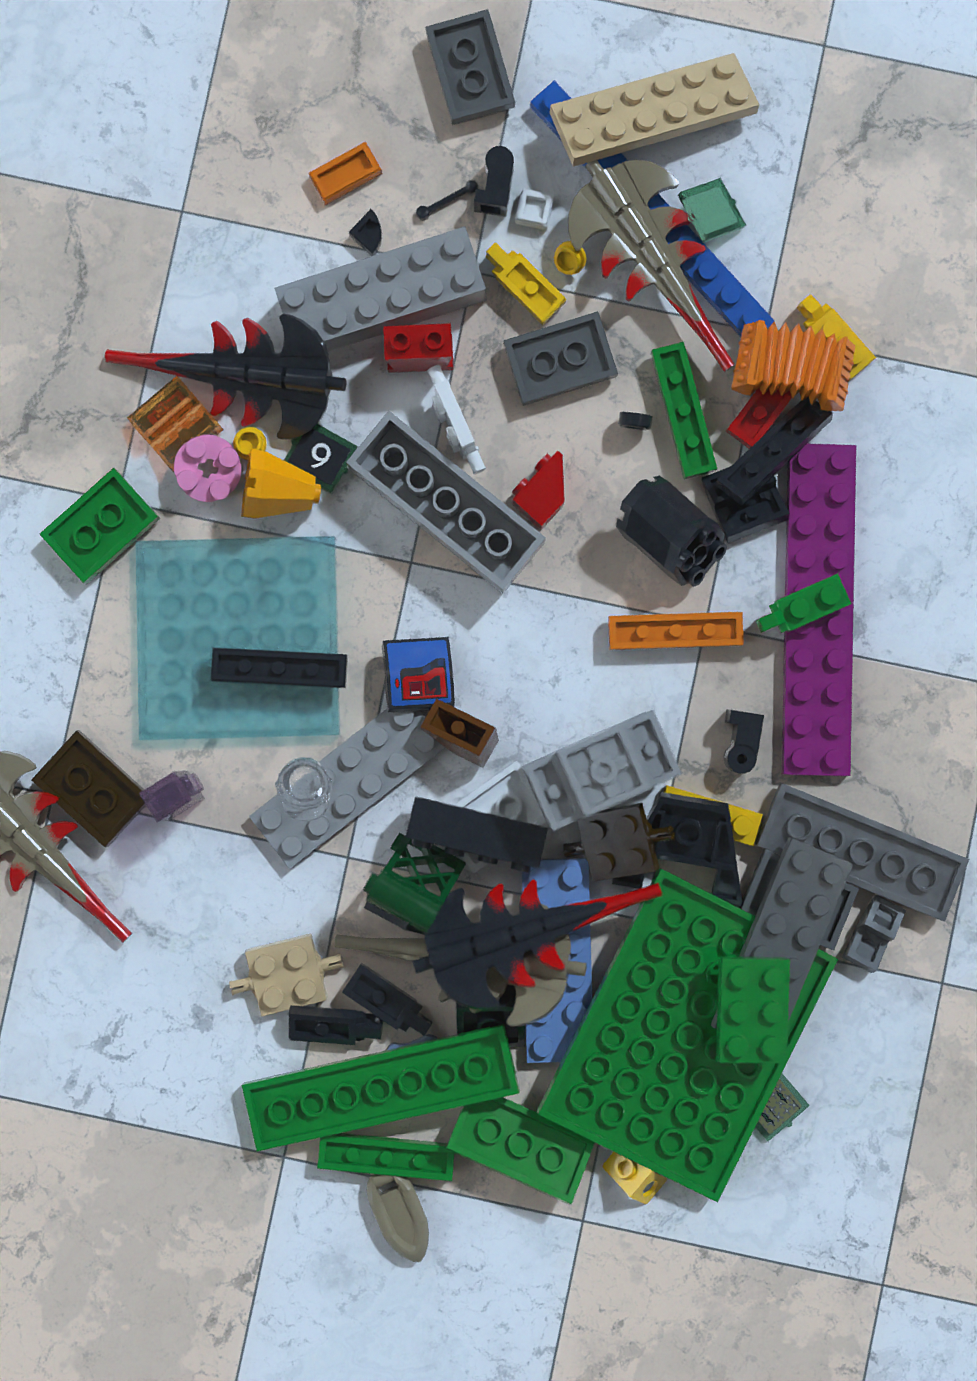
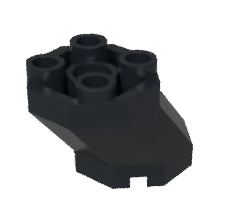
M660 475L653 477L655 480L653 482L647 479L640 480L621 503L620 510L624 512L623 521L619 518L617 519V529L627 541L636 546L681 586L690 584L693 587L699 585L713 564L721 560L727 550V545L723 543L725 534L717 522L704 514L675 486Z

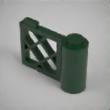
M399 832L390 847L391 850L395 851L379 875L371 874L363 891L368 893L366 901L427 934L463 871L466 862L454 855L444 853L445 850L432 844L431 849L413 846L420 850L423 856L411 857L407 846L408 844L411 845L412 839L405 837L406 835ZM444 863L455 870L454 872L441 873L437 864ZM428 865L432 874L419 875L416 866ZM407 867L410 877H403L392 870L393 868ZM436 883L441 893L440 896L426 890L424 884Z

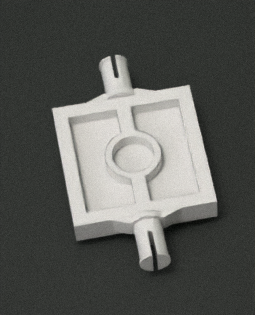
M435 365L427 370L435 387L436 396L431 397L434 411L440 423L447 422L448 427L445 428L447 432L446 437L453 453L460 451L463 460L467 458L473 474H478L486 469L478 452L479 448L475 446V441L450 388V383L444 377L441 366Z

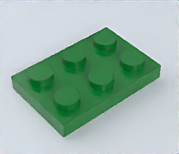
M112 468L39 535L74 574L87 585L161 518L118 470Z
M719 956L716 1060L719 1063H787L790 959L786 957Z

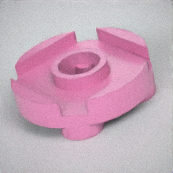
M203 434L191 438L180 447L174 460V473L178 485L188 496L199 501L213 502L225 499L235 490L241 477L242 469L238 453L229 442L215 435ZM207 459H212L213 466L217 468L216 474L211 473L209 478L203 477V471L198 469L199 463H205Z

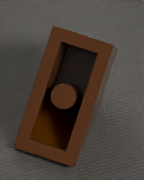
M439 699L435 700L420 727L421 730L455 755L484 768L499 741L496 727Z

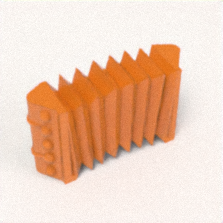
M763 320L743 325L741 340L738 342L740 346L736 366L733 370L734 376L731 386L733 391L750 396L759 388L763 395L769 389L772 396L779 390L781 397L790 391L792 399L798 393H800L801 401L809 396L811 405L818 399L821 410H844V401L849 393L847 390L850 378L849 373L854 365L853 354L855 351V345L848 337L844 336L837 342L834 333L826 339L823 328L815 335L812 326L803 332L799 323L791 331L786 322L779 331L775 322L768 329Z

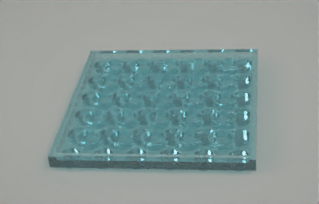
M335 536L136 541L139 740L340 735L339 688L211 681L212 647L338 654Z

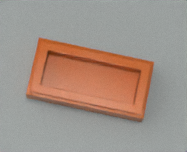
M365 141L308 174L324 204L327 205L381 175L382 169Z

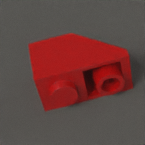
M558 450L552 457L547 453L534 467L538 472L529 481L526 478L521 480L512 491L515 495L512 499V505L540 531L563 508L565 502L563 454Z

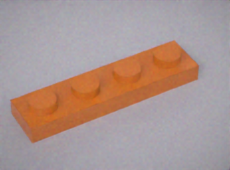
M743 612L608 617L609 650L744 645Z

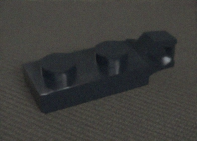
M363 963L360 964L342 991L343 994L396 1030L401 1029L407 1032L409 1027L425 1036L432 1026L433 1021L420 1013L423 1006L415 998Z
M290 1005V1041L356 1045V1041L365 1040V1038L381 1039L383 1020L374 1014L358 1010Z

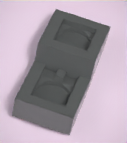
M877 894L874 895L857 924L842 958L870 973L877 972L889 941L895 939L906 910Z

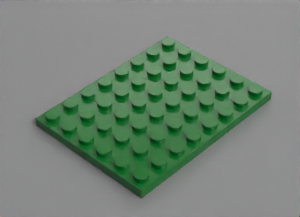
M658 868L650 885L658 883L662 896L640 903L536 1111L538 1115L718 1203L787 1063H719L716 1060L717 1029L713 1028L711 1023L718 1008L719 956L739 957L755 916ZM820 949L816 953L788 1021L787 1062L838 961L836 957Z

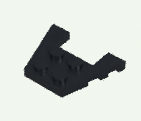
M661 792L646 818L653 829L672 826V832H674L675 837L674 840L656 842L655 852L657 859L715 868L716 873L711 894L732 905L742 906L728 803ZM645 873L612 878V884L640 889L643 886Z

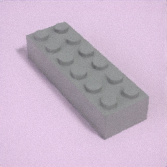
M465 226L274 288L282 314H289L300 318L317 330L325 342L328 352L384 334L383 326L413 325L486 301V287Z
M390 411L384 415L346 462L349 470L502 594H504L545 543V536Z

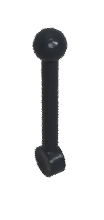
M469 180L465 187L430 206H419L416 210L417 217L420 220H427L430 213L468 192L475 193L476 189H478V183L475 180Z

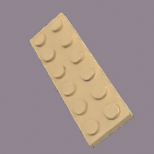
M735 53L552 104L550 105V115L574 167L757 114L759 103Z

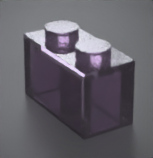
M188 770L173 771L139 793L157 822L171 820L205 799L201 793L204 790L202 782L195 773L189 774Z

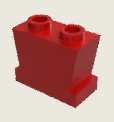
M451 323L383 326L384 355L388 373L427 371L435 365H440L442 371L454 370Z

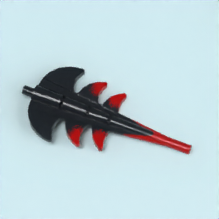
M281 314L279 317L284 333V344L281 353H275L273 342L268 333L250 318L242 320L246 334V347L243 353H238L233 335L219 321L211 323L214 337L213 353H134L109 349L105 352V361L107 363L138 366L212 384L214 396L210 412L212 416L225 411L233 403L237 391H241L245 400V412L241 420L243 427L251 425L265 416L271 408L273 400H278L282 410V422L280 430L276 435L278 439L296 438L312 430L323 418L327 410L331 390L344 392L347 384L346 378L332 376L329 353L325 342L317 330L304 320L289 314Z
M531 880L520 897L519 914L512 915L504 904V885L500 883L484 899L480 911V922L478 923L471 922L467 917L463 902L465 891L463 888H459L449 893L427 934H424L428 956L413 960L412 962L416 974L433 969L441 990L457 1004L475 1010L495 1009L500 1006V1003L488 988L486 981L488 969L495 967L498 973L509 983L519 987L534 988L535 981L529 976L524 966L525 952L531 950L543 965L562 972L565 970V964L556 951L555 939L624 908L662 896L661 888L656 883L623 894L544 909L538 898L537 881Z

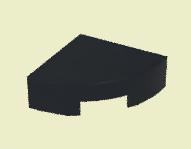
M370 209L349 231V236L366 252L374 256L381 246L382 230L377 215Z

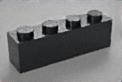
M416 796L405 837L412 839L411 845L431 849L432 844L445 846L444 853L464 857L466 851L478 854V861L497 865L498 859L511 862V869L530 873L531 867L539 869L548 828Z

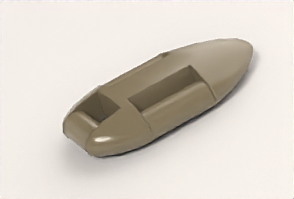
M371 1175L367 1182V1197L384 1239L402 1257L412 1262H421L428 1247L429 1228L427 1217L413 1184L408 1177ZM393 1181L397 1184L382 1192L379 1188Z

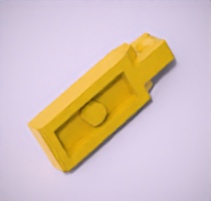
M496 242L486 251L485 257L495 267L492 270V274L496 277V280L542 325L566 303L567 299L521 253L517 254L512 250L507 254Z
M811 294L799 303L797 309L807 319L803 323L806 329L812 326L816 335L823 328L826 339L835 333L837 342L846 336L855 345L853 354L854 365L849 373V381L876 358L833 308L831 309L827 303L822 306Z

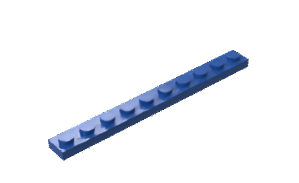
M554 80L530 101V108L561 140L550 115V105L572 98ZM622 153L598 159L603 169L612 168L628 161ZM659 193L648 202L650 210L658 207H670ZM688 225L677 227L666 236L665 239L668 244L675 241L688 240L705 246L706 250L703 254L688 259L680 268L689 282L740 337L744 324L763 320L768 329L775 322Z

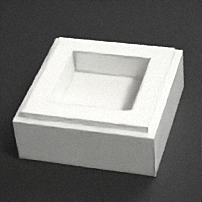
M522 188L515 224L547 230L554 195Z

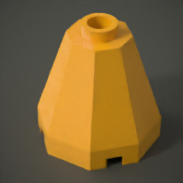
M250 450L245 474L246 483L243 490L241 517L256 519L312 509V504L319 503L321 484H315L316 476L266 451Z

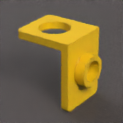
M613 1152L602 1165L603 1169L630 1198L643 1204H648L667 1181L665 1176L616 1152ZM655 1181L653 1186L647 1192L643 1193L646 1186L649 1183Z

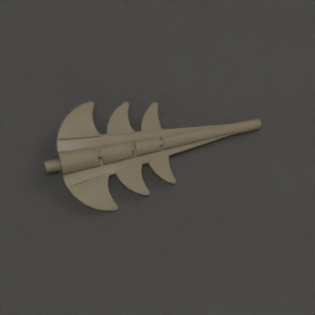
M541 904L544 909H549L547 906ZM338 934L335 937L336 948L369 951L411 962L428 956L425 938H364ZM569 934L554 940L556 951L565 964V970L562 972L543 965L531 950L525 952L524 966L529 976L535 981L534 988L519 987L509 983L498 973L495 967L487 970L486 981L488 988L497 1000L504 994L507 985L515 986L516 1003L512 1014L507 1019V1023L510 1026L532 1024L545 1018L558 1006L564 996L569 974L586 975V963L571 961ZM441 990L438 995L441 1002L449 1000L450 998ZM470 1008V1011H471L472 1013L482 1011V1010H475V1009H471V1008Z

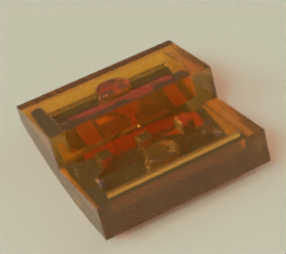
M175 376L127 417L130 423L173 472L176 454L183 444L191 438L203 434L217 436L224 430L178 376Z

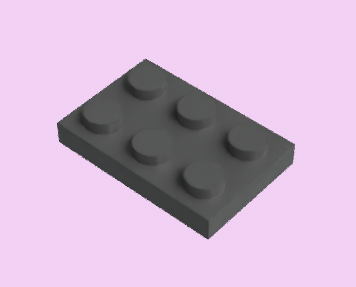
M488 9L425 27L452 125L515 108V99Z
M598 311L503 340L523 406L618 376Z
M763 849L742 900V906L739 907L740 909L756 916L781 855ZM845 883L820 945L834 951L859 888Z

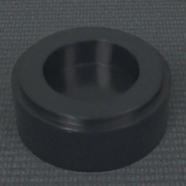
M620 412L618 424L629 429L649 430L652 426L653 416L633 412Z

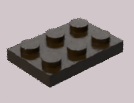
M76 730L31 779L42 791L58 796L59 801L56 803L105 848L118 837L153 798L80 730Z

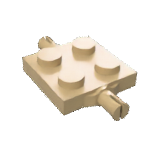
M310 933L246 949L245 955L249 967L248 977L230 981L229 985L230 989L232 988V995L252 990V993L257 998L262 1017L289 1010L290 1005L306 1006L326 1001L328 996L324 984L325 971L344 968L341 954L321 959V956L315 949L312 934Z

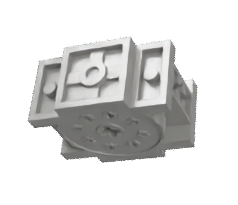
M654 710L643 712L522 766L547 825L552 831L581 818L593 815L682 774Z

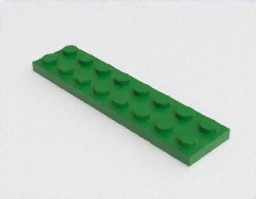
M504 1024L265 1077L242 1084L256 1151L515 1095L520 1092Z

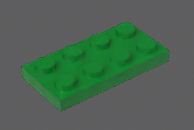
M501 1097L462 1106L445 1149L571 1205L595 1142L538 1115L537 1112Z

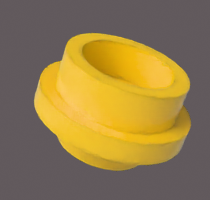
M565 241L555 251L554 264L563 274H577L585 267V251L583 248L580 251H576L571 241Z
M246 427L237 432L233 440V446L239 457L248 460L251 449L266 451L267 441L259 429Z

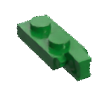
M837 573L774 601L773 604L769 605L772 613L756 620V623L761 633L775 626H778L781 633L789 632L852 603Z

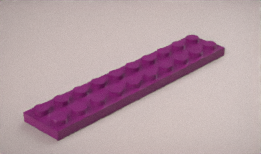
M806 444L787 462V509L790 517L786 521L785 596L838 573L852 604L794 630L784 632L781 774L851 776L856 445Z

